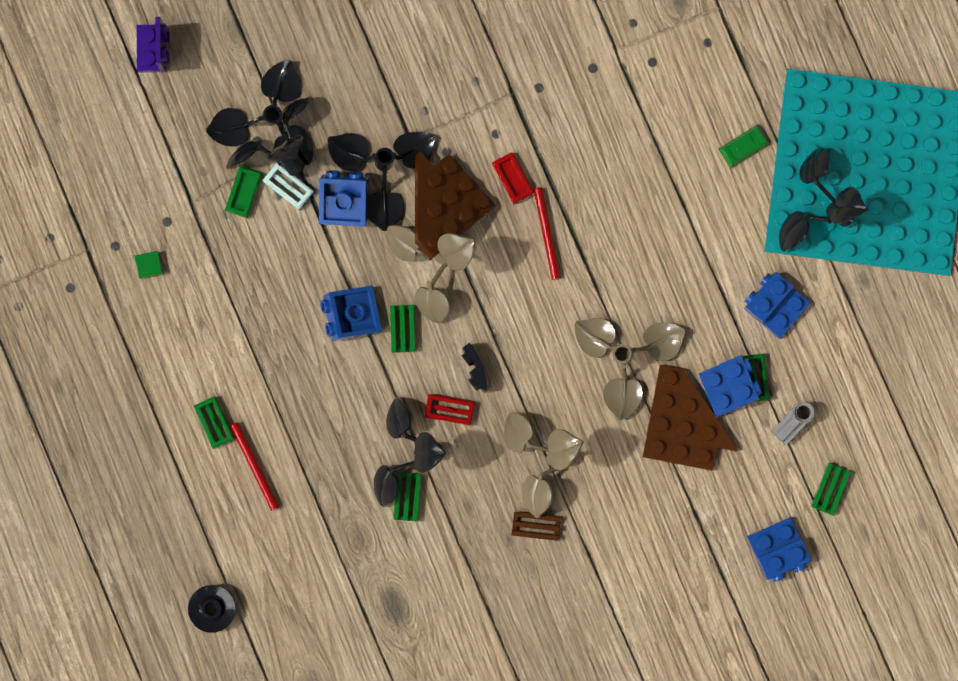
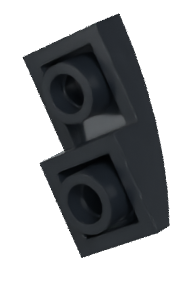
M469 342L462 348L464 354L461 355L469 366L474 365L476 367L469 372L471 378L468 381L476 391L481 389L484 393L487 390L485 371L478 354Z

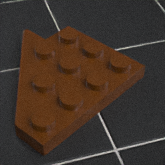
M419 152L415 156V244L432 260L440 253L438 250V240L443 234L454 233L461 236L493 210L496 205L450 154L433 166Z
M659 365L642 458L712 471L717 448L736 452L737 447L684 369Z

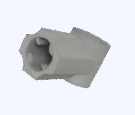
M807 402L795 404L791 411L771 432L782 443L787 445L813 419L814 408ZM800 406H805L809 410V415L804 420L797 416V409Z

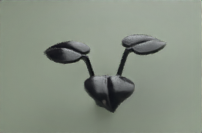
M290 60L279 62L271 67L263 76L261 91L266 97L274 98L272 105L264 109L262 116L244 123L245 117L241 111L235 108L222 109L215 115L207 127L206 133L208 136L224 146H239L248 138V132L245 127L263 121L268 126L276 125L282 135L275 140L274 149L288 140L287 132L283 130L282 123L280 122L282 111L277 106V100L290 102L299 94L300 80ZM292 125L290 126L292 136L301 135L303 137L297 154L305 165H309L313 157V146L310 136L302 127Z
M312 96L296 100L282 110L281 120H283L289 139L281 146L270 152L262 145H259V139L251 140L241 145L231 155L226 168L229 169L230 166L246 161L256 151L260 150L268 155L270 161H276L279 166L283 165L290 176L299 173L305 167L304 162L297 154L303 137L301 135L292 136L289 120L305 109L310 100H313Z
M425 132L402 134L393 144L395 152L389 148H381L376 154L373 153L369 157H365L368 153V144L358 134L345 133L328 137L329 154L334 163L342 170L349 172L357 171L361 166V161L368 162L374 159L376 168L382 171V194L373 193L367 201V218L382 231H387L390 225H396L403 213V201L400 195L394 192L386 194L387 171L392 168L394 159H402L405 167L415 169V156L419 152L430 160L435 142L434 135Z
M818 147L804 160L799 175L801 181L805 184L814 181L820 190L833 202L826 209L828 217L803 216V213L800 211L789 215L782 224L779 234V244L783 252L797 246L805 239L809 231L808 220L824 221L829 224L833 222L842 227H847L855 217L868 210L856 188L848 187L844 189L835 199L819 182V178L824 176L829 168V156L822 147Z
M398 397L393 400L386 418L387 430L394 439H399L403 436L414 441L415 458L414 461L392 467L391 469L387 465L379 467L374 477V492L382 507L391 504L397 497L399 483L394 474L397 470L415 465L419 472L426 473L433 469L446 455L442 445L436 442L430 433L422 432L416 438L406 432L411 427V416L405 403Z

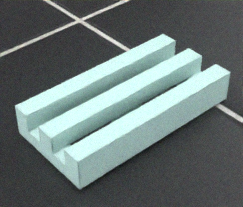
M277 163L262 180L299 211L314 193L312 189L294 175L290 176L286 169ZM279 170L282 174H284L291 181H293L300 188H302L306 192V194L302 195L300 192H298L290 184H288L281 177H279L276 174V171ZM273 177L301 200L299 202L295 201L271 182L270 179Z

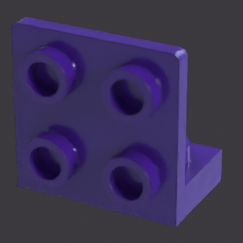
M155 17V25H136L138 73L166 72V65H170V53L166 47V42L170 41L169 28H167L166 23H163L161 17Z

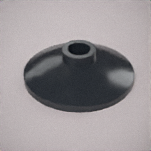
M207 585L199 588L191 596L188 603V615L191 622L199 630L208 633H216L227 628L233 621L236 612V605L232 595L225 588L217 585ZM211 604L217 607L215 613H210L208 610Z

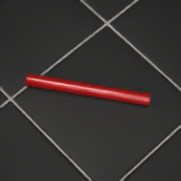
M534 188L551 280L561 279L543 188Z
M239 423L231 425L230 428L270 510L273 511L279 508V504Z

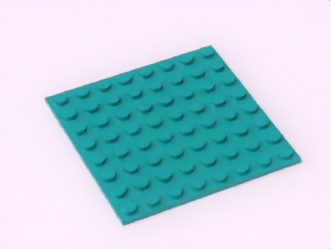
M786 69L764 252L950 276L958 214V91ZM818 147H822L828 153L829 168L827 173L819 178V182L835 199L844 189L848 187L856 188L868 210L855 217L847 227H842L833 222L829 224L824 221L808 220L809 231L805 239L797 246L783 252L779 244V234L782 224L789 215L800 211L803 213V216L828 217L826 209L833 202L820 190L814 181L805 184L801 181L799 175L804 160Z

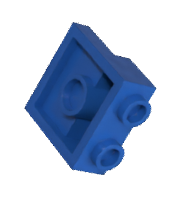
M326 171V174L319 178V224L365 227L367 225L369 177H364L363 172H350L349 176L340 175V171Z
M775 272L773 275L768 273L759 283L763 287L757 293L753 290L745 299L747 305L744 310L780 339L808 307L810 302L793 288V285Z
M373 286L329 292L323 295L324 300H321L320 306L322 313H327L328 323L325 324L327 336L332 337V342L382 332Z
M742 355L699 373L716 417L761 400L759 394L762 393L757 380L753 381L750 372H753L752 365L749 359L744 360Z
M791 517L746 536L766 580L772 578L773 582L779 581L787 577L785 572L794 569L795 573L807 568V562L811 561Z

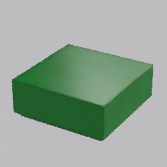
M158 251L135 255L139 279L163 275Z

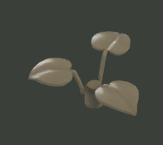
M401 225L388 226V241L395 256L403 261H412L416 258L417 253H424L415 244V231ZM446 233L439 238L438 250L440 253L434 258L442 265L428 288L420 287L415 295L416 305L427 319L435 323H442L448 316L450 301L443 291L433 289L434 284L445 267L449 266L452 270L461 271L469 265L474 253L475 238L463 237L454 233Z
M601 318L576 321V338L581 349L587 355L593 358H601L605 355L608 348L613 351L615 361L621 364L623 380L613 379L609 381L603 391L605 404L618 420L626 419L632 415L639 407L643 398L641 384L636 380L627 381L626 365L633 360V353L650 349L651 356L658 361L673 359L680 351L685 336V330L682 327L671 323L653 324L643 333V339L647 346L630 349L624 344L616 347L610 345L615 340L616 332L609 321Z
M510 413L506 419L504 430L505 442L508 448L513 452H522L527 445L529 448L548 452L546 460L552 468L541 473L538 478L534 475L528 476L522 489L523 500L527 509L534 517L541 518L542 514L550 507L553 499L552 487L543 478L552 472L564 470L572 466L584 441L566 430L557 429L550 434L547 447L532 444L530 440L534 435V429L531 422L522 414Z

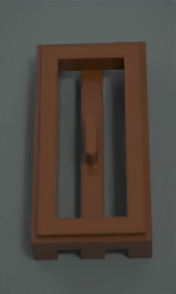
M514 512L511 536L559 541L561 517L542 515L541 518H536L529 513ZM518 517L554 521L555 526L518 522ZM517 527L554 531V536L519 532Z

